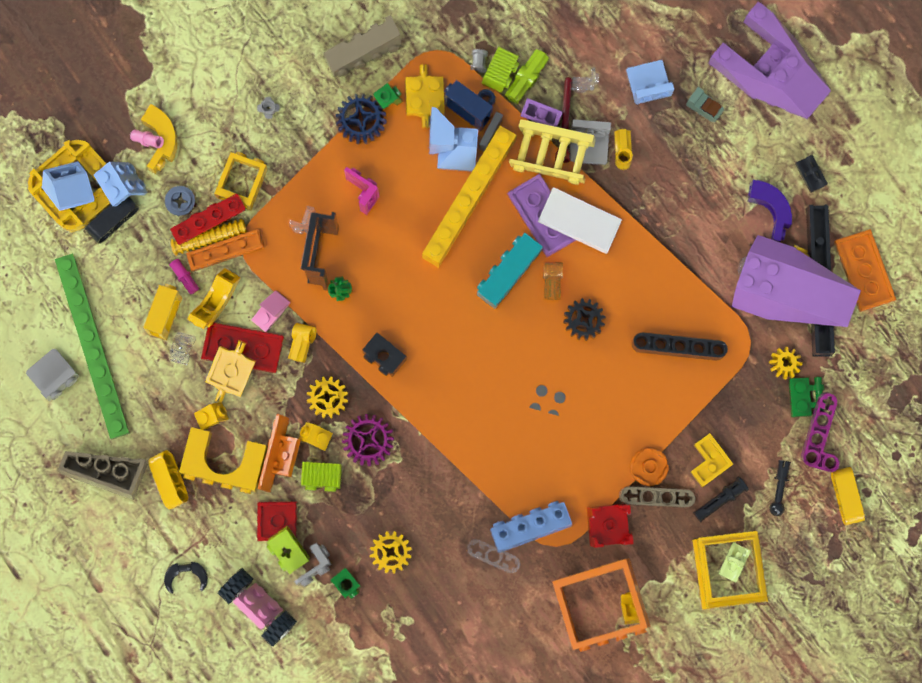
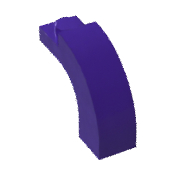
M753 179L750 184L747 202L762 205L770 211L774 221L771 240L777 242L784 241L786 229L783 228L788 229L792 225L790 205L783 193L776 187Z

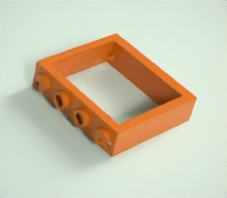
M630 558L552 581L573 650L578 648L580 652L589 650L592 644L597 643L599 647L609 644L608 639L616 637V641L628 638V633L634 632L636 636L646 633L645 628L651 627ZM623 569L640 624L579 642L562 587Z

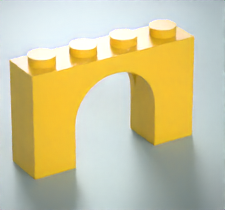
M191 427L179 473L184 475V479L194 481L195 478L203 479L202 483L213 485L215 482L221 484L222 488L229 490L236 487L240 488L239 492L251 494L252 491L257 492L258 479L261 476L263 460L268 449L266 445L247 441L243 460L238 469L229 474H217L209 468L206 458L212 436L211 432Z

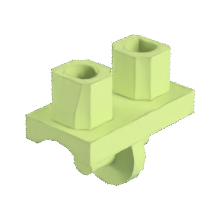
M732 542L718 574L736 583L751 550Z

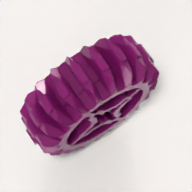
M365 414V420L362 421L361 416H358V423L353 419L351 420L353 427L346 425V429L350 432H343V436L348 437V439L342 440L343 444H348L343 449L344 451L351 450L347 455L348 458L355 455L354 463L361 459V466L367 461L368 467H371V460H374L375 464L378 465L379 457L382 461H385L386 459L383 454L385 453L388 456L391 454L387 448L393 449L394 445L388 442L394 441V437H388V435L392 434L393 431L392 429L385 430L389 427L388 423H385L383 426L381 425L383 418L376 422V415H373L372 420H369V415ZM362 426H374L367 433L358 431V429ZM379 429L384 435L383 446L375 440ZM353 435L361 440L358 451L352 445ZM372 435L371 440L373 443L364 445L365 440L363 437L367 436L368 438V436ZM369 448L379 450V452H377L374 455H363V453Z

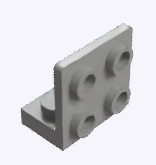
M573 119L571 130L594 135L596 140L594 147L586 148L583 163L606 165L611 122ZM571 142L570 161L575 162L579 146Z

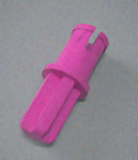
M179 258L169 264L177 275L178 282L184 285L189 294H194L199 290V287L190 276L191 272L185 269Z

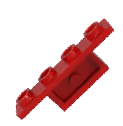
M234 194L219 203L211 204L202 212L194 213L189 219L170 228V231L177 244L182 245L244 212L246 208L239 195Z

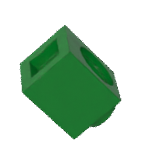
M346 568L330 580L345 599L348 597L352 599L360 592L358 589L361 586ZM346 579L352 581V588L350 590H343L341 587L342 582Z

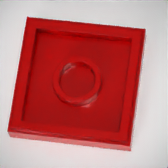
M257 502V541H268L270 537L286 526L290 528L297 538V502Z

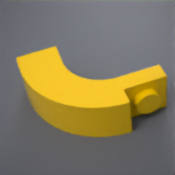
M150 104L141 121L143 125L154 130L164 140L163 146L157 148L147 165L149 171L156 174L158 170L161 171L165 166V159L173 162L177 152L178 141L176 131L168 116L162 110Z
M226 268L216 275L204 300L189 314L187 320L203 329L210 327L229 302L241 277Z

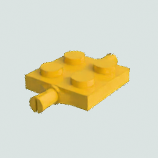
M423 64L420 65V76L405 78L406 116L416 115L422 117V128H430L429 117L432 107H436L443 115L445 113L443 77L428 76V65L424 64V71Z
M239 340L235 350H229L222 346L219 347L205 381L219 390L215 398L216 402L219 400V403H222L226 393H232L239 397L242 396L256 362L242 354L246 342L242 343Z

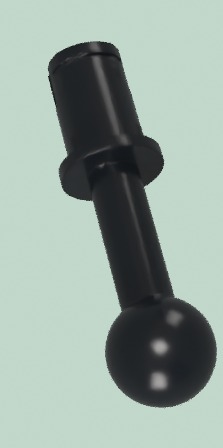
M778 460L777 474L774 479L778 480L775 500L769 507V511L773 516H781L785 511L782 500L785 481H790L788 475L791 462L785 461L784 465L783 460Z

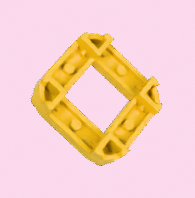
M67 140L63 143L64 146L36 170L34 168L31 170L28 179V190L61 228L70 232H76L85 228L111 203L100 187L93 193L94 202L80 205L73 211L70 208L59 211L42 189L43 170L78 161L97 182L94 174L106 165L86 141Z

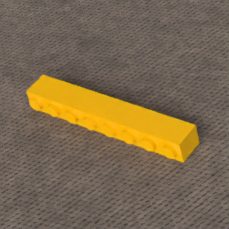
M499 126L423 251L422 258L438 268L440 267L515 143L516 134Z

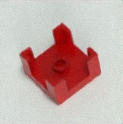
M617 504L587 507L591 547L633 544V535L629 533L627 514L631 515L630 505Z

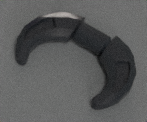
M192 561L191 564H173L165 573V587L172 594L174 592L172 581L179 572L192 571L200 579V591H203L208 581L206 570L199 563Z

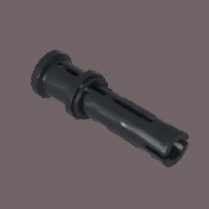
M738 476L736 481L728 487L724 486L720 494L693 513L702 522L727 502H734L737 496L744 491H749V489Z

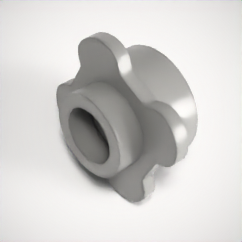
M266 97L261 102V105L257 106L258 112H262L266 119H271L273 114L280 109L279 104H275L270 97Z

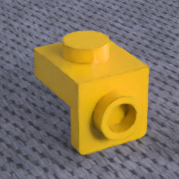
M219 402L209 404L194 413L201 430H206L219 422L229 419L226 408Z
M306 423L300 430L299 439L302 442L326 451L333 433L315 424Z
M627 592L621 595L620 604L624 625L640 623L631 593Z

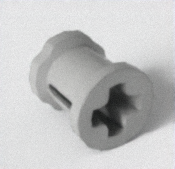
M472 50L473 64L470 66V70H475L478 73L486 72L488 51Z

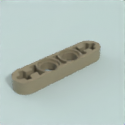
M624 487L619 493V499L624 504L690 507L695 502V495L692 491L683 489ZM630 490L631 494H638L639 502H636L637 498H630L627 501L624 493ZM645 491H650L653 495L650 502L643 500L642 496ZM664 492H669L672 496L669 503H665L662 500ZM675 492H678L677 496H685V493H687L690 501H687L685 504L684 500H676Z

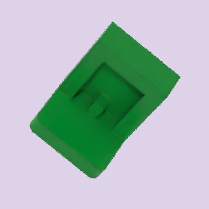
M386 83L373 93V96L383 109H386L392 103L399 105L403 102L400 97L402 93L396 85L393 87Z

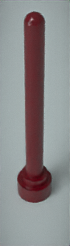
M566 77L564 81L561 128L568 130L572 79L570 77ZM569 149L566 150L563 163L570 162L571 153ZM558 151L555 153V161L557 158Z

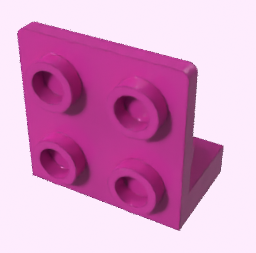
M346 167L344 169L346 179L363 190L358 197L360 200L359 207L360 211L367 215L379 198L377 183L370 178L366 180L361 177V173L355 168L349 169Z

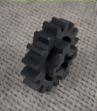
M582 298L579 304L575 300L573 302L574 307L570 305L567 307L570 312L564 313V316L568 318L563 321L564 324H568L566 331H572L571 337L575 334L578 335L577 340H580L581 336H584L585 341L588 340L589 336L594 339L596 337L595 332L600 334L601 329L599 327H604L605 323L601 322V320L605 319V316L600 315L603 309H597L598 303L592 305L591 299L585 303ZM584 308H589L592 311L584 310ZM576 312L577 318L572 322V314ZM582 316L584 318H589L587 323H585L584 321H580ZM597 318V324L593 328L592 320ZM577 328L584 329L586 332L579 331Z

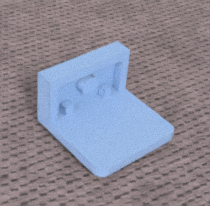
M108 162L94 174L112 206H118L130 195L147 194L145 183L137 176L135 167L128 162Z

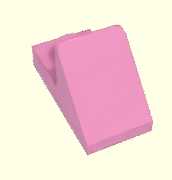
M275 290L260 304L261 308L251 321L263 331L268 332L291 302Z

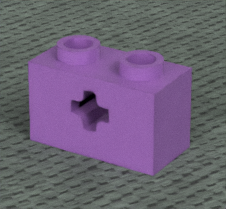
M527 98L520 116L540 124L557 127L562 111Z

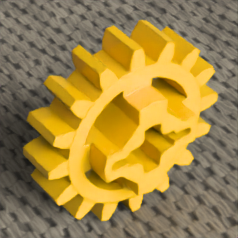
M322 377V382L316 379V386H309L312 392H307V396L311 398L306 401L308 404L312 403L309 409H316V416L322 413L323 419H325L326 415H329L332 419L333 413L339 416L338 410H345L343 403H348V400L344 399V397L348 396V392H343L346 388L345 385L339 386L340 380L333 382V377H330L329 381ZM329 386L335 387L338 392L329 389ZM322 387L320 394L315 395L317 390ZM329 393V396H333L330 398L329 402H326L325 399H322L325 398V394ZM340 399L339 404L333 408V404ZM316 404L324 405L326 410L319 408Z
M386 531L385 537L379 534L380 540H373L375 547H370V550L374 551V554H371L370 558H375L372 564H379V571L385 568L386 574L389 572V569L392 570L393 574H396V568L402 571L403 564L408 566L409 563L406 561V558L409 559L412 556L407 554V552L412 549L411 547H406L409 541L403 542L402 534L396 537V532L394 531L392 536H390L388 531ZM386 540H395L392 544L386 545L383 543ZM400 545H402L404 549L403 556L400 555L398 551ZM384 548L389 550L394 548V553L397 557H387V552ZM378 549L383 552L381 561L378 558ZM396 560L397 562H399L398 564L393 566L387 565L389 561Z

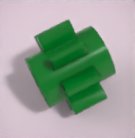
M342 276L335 277V280L330 281L328 293L332 298L336 297L337 301H343L345 298L350 297L349 294L352 292V286L348 280H344Z

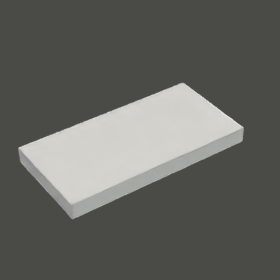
M554 187L538 219L539 223L605 254L608 253L622 219Z

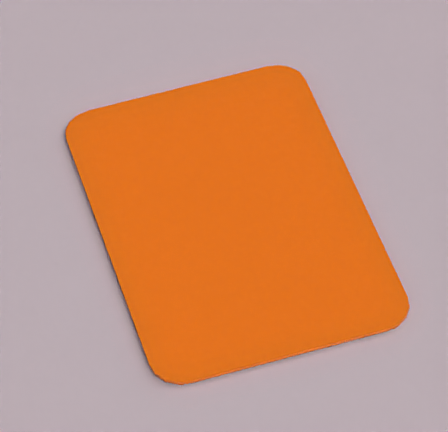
M441 50L423 52L412 59L389 82L390 85L393 87L396 85L402 93L400 97L403 102L399 105L392 103L382 110L386 112L384 117L386 124H383L384 131H379L380 137L373 135L375 139L373 142L368 138L367 144H364L363 140H360V144H357L356 139L353 142H349L350 136L343 138V133L338 132L250 220L246 230L250 232L258 229L264 248L245 254L243 257L256 276L273 292L276 290L291 302L288 306L306 324L315 327L316 333L507 517L511 519L520 514L524 517L529 515V511L541 508L543 510L549 508L548 504L552 502H564L572 522V527L536 539L535 541L541 545L552 547L568 545L588 531L587 507L612 505L619 498L621 489L629 487L635 481L630 471V464L637 451L652 447L663 452L739 372L749 357L751 340L748 328L737 313L582 169L580 174L584 175L585 183L579 182L578 185L569 183L567 179L526 170L524 172L513 170L509 161L510 159H518L524 137L523 132L519 128L520 119L529 120L520 116L521 113L498 91L483 85V77L475 70H470V65L457 55ZM422 64L423 71L424 64L428 65V76L443 77L444 91L450 83L453 84L457 80L477 95L484 89H489L495 94L492 118L482 131L478 130L476 164L484 151L479 149V144L496 112L503 114L500 126L516 134L515 143L439 268L424 260L422 253L472 171L437 169L439 153L429 154L430 128H422V117L416 115L406 116L405 78L420 76V65ZM483 97V100L486 102L490 100L489 97ZM444 98V116L454 128L477 129L446 107ZM364 106L362 108L366 112L374 113V111L368 107ZM359 112L358 119L360 120L361 125L363 126L364 119L362 118L361 113ZM376 120L367 124L366 131L374 126ZM348 125L350 129L361 132L357 126ZM531 136L525 162L536 164L542 141L541 136ZM549 141L543 166L554 168L556 162L555 153L558 151V147L551 141ZM571 160L568 163H563L561 170L572 172L574 162ZM346 167L349 169L355 168L361 173V177L366 180L370 178L377 183L379 198L367 215L361 212L359 207L360 200L358 197L363 190L346 179L344 172ZM538 174L541 175L550 191L554 187L622 219L607 254L577 240L549 257H546L544 252L541 251L496 309L477 296V286L483 279L486 281L490 277L489 271L494 265L498 266L502 262L501 256L506 250L510 252L514 247L512 243L518 235L522 237L526 233L535 240L507 193ZM311 212L331 215L332 212H336L339 226L338 235L320 234L314 268L325 269L329 284L331 280H335V277L342 276L344 280H348L351 283L352 292L349 294L350 297L345 298L343 301H337L336 297L332 298L328 293V289L323 290V286L307 283L306 273L300 269ZM315 229V234H314V239H313V245H312V250H311L310 261H309V266H308V267H310V262H311V257H312V252H313V246H314V241H315V236H316V229ZM582 298L585 303L589 299H591L592 305L598 303L597 309H603L600 315L605 316V319L601 320V322L605 323L604 327H599L601 333L595 332L596 337L593 339L589 336L587 341H585L584 336H581L580 340H577L578 335L576 334L571 337L572 331H566L568 324L563 323L565 319H568L564 316V313L570 312L567 307L569 305L574 307L573 302L576 300L579 304ZM584 308V310L592 311L589 308ZM576 312L572 314V322L577 318ZM582 316L580 321H584L585 323H587L589 318H584ZM597 318L592 320L593 328L597 324ZM577 328L579 331L586 332L584 329ZM642 332L719 340L727 345L728 351L718 361L639 353L632 348V340L636 334ZM376 333H379L407 356V360L393 377L389 374L385 376L378 370L379 366L373 362L371 364L363 358L365 354H363L362 349ZM638 338L636 340L638 346H646L644 339ZM658 340L655 342L657 348H665L663 341ZM677 342L675 343V348L678 351H683L684 345ZM696 344L694 345V350L697 353H702L703 347ZM713 347V351L716 355L722 354V349L720 347ZM381 352L378 355V358L382 361L387 360L389 357L387 352ZM540 385H544L547 388V394L543 397L538 396L536 393V388ZM557 392L565 394L566 398L563 403H557L554 400V395ZM537 403L540 405L541 411L529 407L531 404ZM550 410H556L559 416L550 414L548 412Z

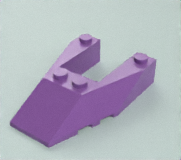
M758 1L747 14L743 23L769 42L771 47L753 67L726 44L722 43L711 56L709 64L751 98L759 99L771 106L780 107L789 113L808 119L831 90L797 39L769 9Z

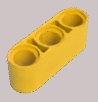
M165 450L151 457L148 464L166 508L173 509L187 502L189 496L172 453Z
M846 467L831 472V479L843 524L846 526L865 521L852 468Z

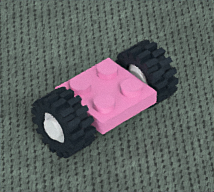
M241 568L225 582L218 591V594L228 604L233 602L259 629L262 630L269 624L261 637L273 647L293 628L297 621L287 611L281 613L283 609L257 583L245 590L254 578Z

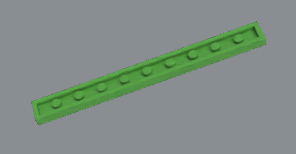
M72 253L57 258L55 263L110 439L113 440L128 435L130 432L75 256Z

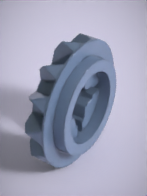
M184 186L173 187L165 196L167 210L176 216L187 215V213L193 210L195 205L193 192ZM182 194V199L186 202L182 203L179 208L175 200H179Z

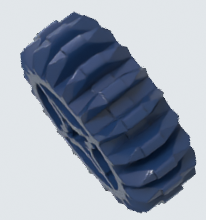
M364 93L362 98H358V94H355V99L353 100L348 96V103L342 101L343 107H338L339 113L335 115L336 119H338L336 126H340L338 129L339 133H343V138L350 136L349 142H353L356 139L357 144H360V140L367 144L368 138L373 142L375 140L373 135L380 137L379 131H384L385 129L383 124H386V119H384L386 112L382 111L383 108L380 105L378 106L377 100L373 101V96L371 95L366 99ZM361 106L370 108L374 113L364 111ZM356 107V112L350 115L349 118H346L348 112ZM359 112L361 113V116L364 119L363 126L361 125V122L358 119ZM376 120L374 126L366 131L367 124ZM348 125L357 126L361 132L350 129Z

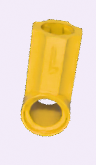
M619 129L614 131L615 165L617 168L625 170L631 166L633 158L631 131ZM626 156L629 160L623 162L619 157Z
M296 323L293 326V342L288 359L305 363L309 346L316 338L317 330L315 327Z

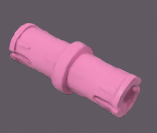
M134 129L130 134L132 141L139 142L146 147L161 148L164 144L162 137L155 136L149 131L142 132Z

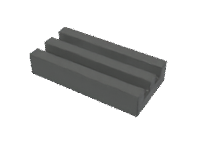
M495 113L479 144L480 150L485 151L503 120V114Z

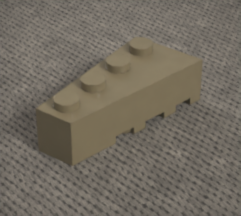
M65 451L58 470L61 475L134 500L148 463L146 459L119 458L108 455L100 456Z

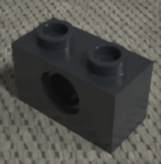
M376 333L362 349L363 354H365L363 358L371 364L373 362L379 366L378 370L385 376L389 374L393 377L407 360L406 355L379 333ZM387 352L389 354L388 359L380 360L378 358L379 353Z

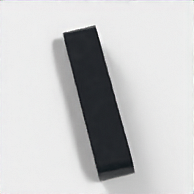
M643 332L636 334L632 340V348L639 353L718 361L728 351L727 345L719 340ZM638 338L644 339L646 346H638L636 340ZM658 340L663 341L665 348H657L655 342ZM675 343H682L684 350L678 351L675 348ZM694 345H701L703 352L697 353L694 350ZM713 347H720L722 349V354L716 355L713 351Z

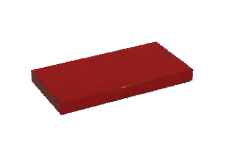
M215 322L210 327H207L201 355L202 360L213 362L220 346L229 350H235L238 341L241 340L242 343L246 342L242 354L256 361L253 370L277 374L284 336Z

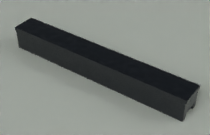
M828 204L824 206L809 205L806 207L808 255L811 259L831 271ZM811 324L812 357H831L835 353L834 326Z

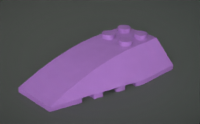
M757 235L739 277L732 307L768 320L848 327L861 290L796 248Z

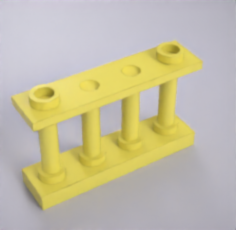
M520 119L519 128L523 132L524 137L518 159H510L509 161L513 170L518 172L526 170L567 179L569 183L577 185L579 182L585 183L584 175L580 174L586 148L594 147L595 145L594 135ZM539 135L542 141L536 164L527 163L525 158L531 136ZM553 138L559 140L560 146L554 168L543 166L549 141ZM570 142L576 143L579 146L572 172L561 170L567 146Z

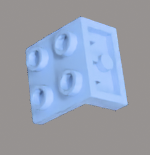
M662 60L627 68L626 72L635 105L672 96L674 91L673 83L668 82Z

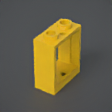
M230 152L215 190V197L225 200L236 194L224 189L234 161L256 168L259 171L249 197L239 195L245 208L252 211L267 173V166L260 159L254 158L252 160L241 152H236V154Z
M169 284L158 286L143 327L149 335L167 341L182 300L176 287Z

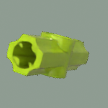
M536 49L527 63L522 65L515 76L514 82L505 93V97L508 100L519 104L528 89L534 86L539 73L549 60V57L544 52Z

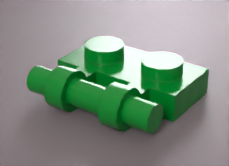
M814 377L815 385H809V378L789 379L791 418L811 417V409H815L819 395L825 391L822 377ZM810 392H815L816 402H811Z

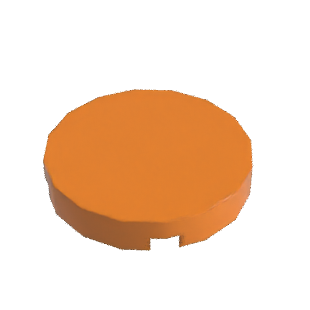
M652 447L637 451L630 464L633 478L639 484L645 486H654L661 483L666 478L669 470L666 456L660 450Z

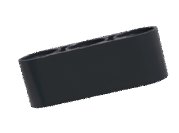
M130 197L126 198L118 206H112L111 204L92 220L85 230L100 244L128 221L139 210V206Z

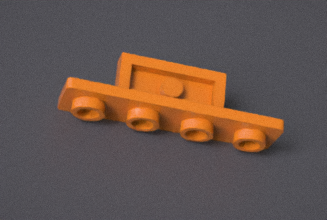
M277 414L273 422V430L268 441L266 457L263 460L261 476L258 479V489L268 493L271 492L275 474L292 477L301 442L300 439L285 436L289 418L281 414Z

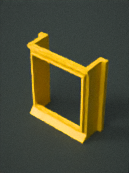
M757 531L692 540L702 610L768 602ZM751 540L758 593L712 598L705 545Z

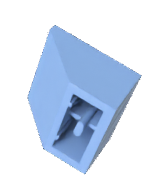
M78 161L43 170L42 189L59 211L94 202L87 172Z

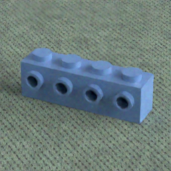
M555 501L548 504L549 508L543 510L536 508L529 511L530 514L523 517L520 514L512 517L510 522L504 523V521L493 524L490 532L498 553L572 527L565 503Z

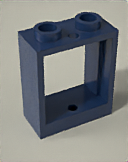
M457 80L446 87L444 91L446 93L444 96L445 106L479 131H482L492 118L493 106Z

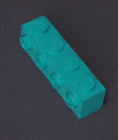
M526 233L522 237L517 236L512 243L514 247L510 252L508 250L504 252L500 258L502 262L498 266L494 265L488 273L490 277L486 281L483 279L477 286V296L494 309H496L543 249L542 245Z

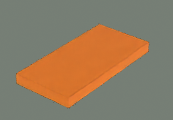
M871 229L834 241L848 282L861 290L856 303L859 312L896 301Z

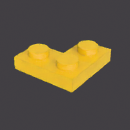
M708 434L694 445L705 461L690 473L701 487H704L733 465L711 434Z

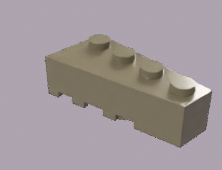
M391 15L385 18L386 22L378 25L375 23L370 26L367 33L359 32L355 34L349 43L343 41L323 52L333 77L345 76L349 73V70L354 68L360 69L371 60L377 61L382 58V55L399 50V47H401V34Z

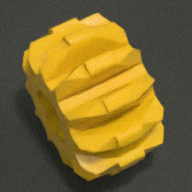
M785 347L784 351L778 348L777 353L771 354L774 360H770L769 364L775 366L770 370L771 372L778 371L775 375L776 377L782 374V378L786 380L788 375L790 378H794V373L800 372L798 367L802 366V362L797 360L801 358V355L794 356L795 349L789 352L788 347ZM785 359L788 360V365L786 367L783 366V361Z

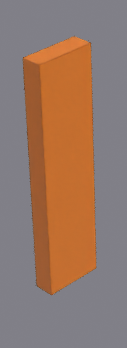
M256 229L188 252L186 255L191 271L195 272L263 249L264 245L260 232Z

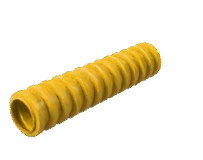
M241 218L238 222L234 220V223L228 222L227 225L224 223L221 227L218 225L217 228H212L182 245H178L176 240L171 239L172 251L177 256L180 252L184 254V251L190 252V249L194 251L197 247L200 249L201 246L206 247L207 244L211 245L214 242L217 243L218 241L247 233L244 220Z

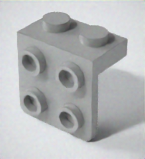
M56 349L49 351L26 371L27 376L48 401L58 398L66 387L72 386L77 381L76 379L80 377Z
M315 543L310 547L320 564L295 580L296 585L305 587L314 581L312 577L317 574L322 576L330 570L329 566L332 565L328 559L330 554L323 544L320 546Z

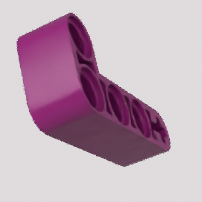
M824 392L817 399L801 458L810 467L834 472L839 467V459L835 455L823 450L837 407V398L829 392ZM829 396L832 403L826 406L823 399H827ZM826 406V410L829 411V414L824 411H820V408L825 409ZM820 415H825L827 418L824 425L817 423V418ZM818 433L821 435V440L815 444L811 439L814 434ZM810 452H814L816 455L815 460L812 462L806 460V456ZM827 458L834 459L832 467L825 466Z

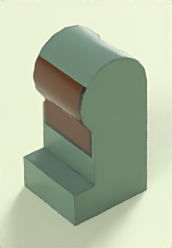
M697 87L686 104L711 122H716L724 111L721 104L706 95L704 90Z

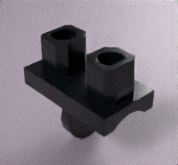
M813 155L795 162L810 193L828 185Z

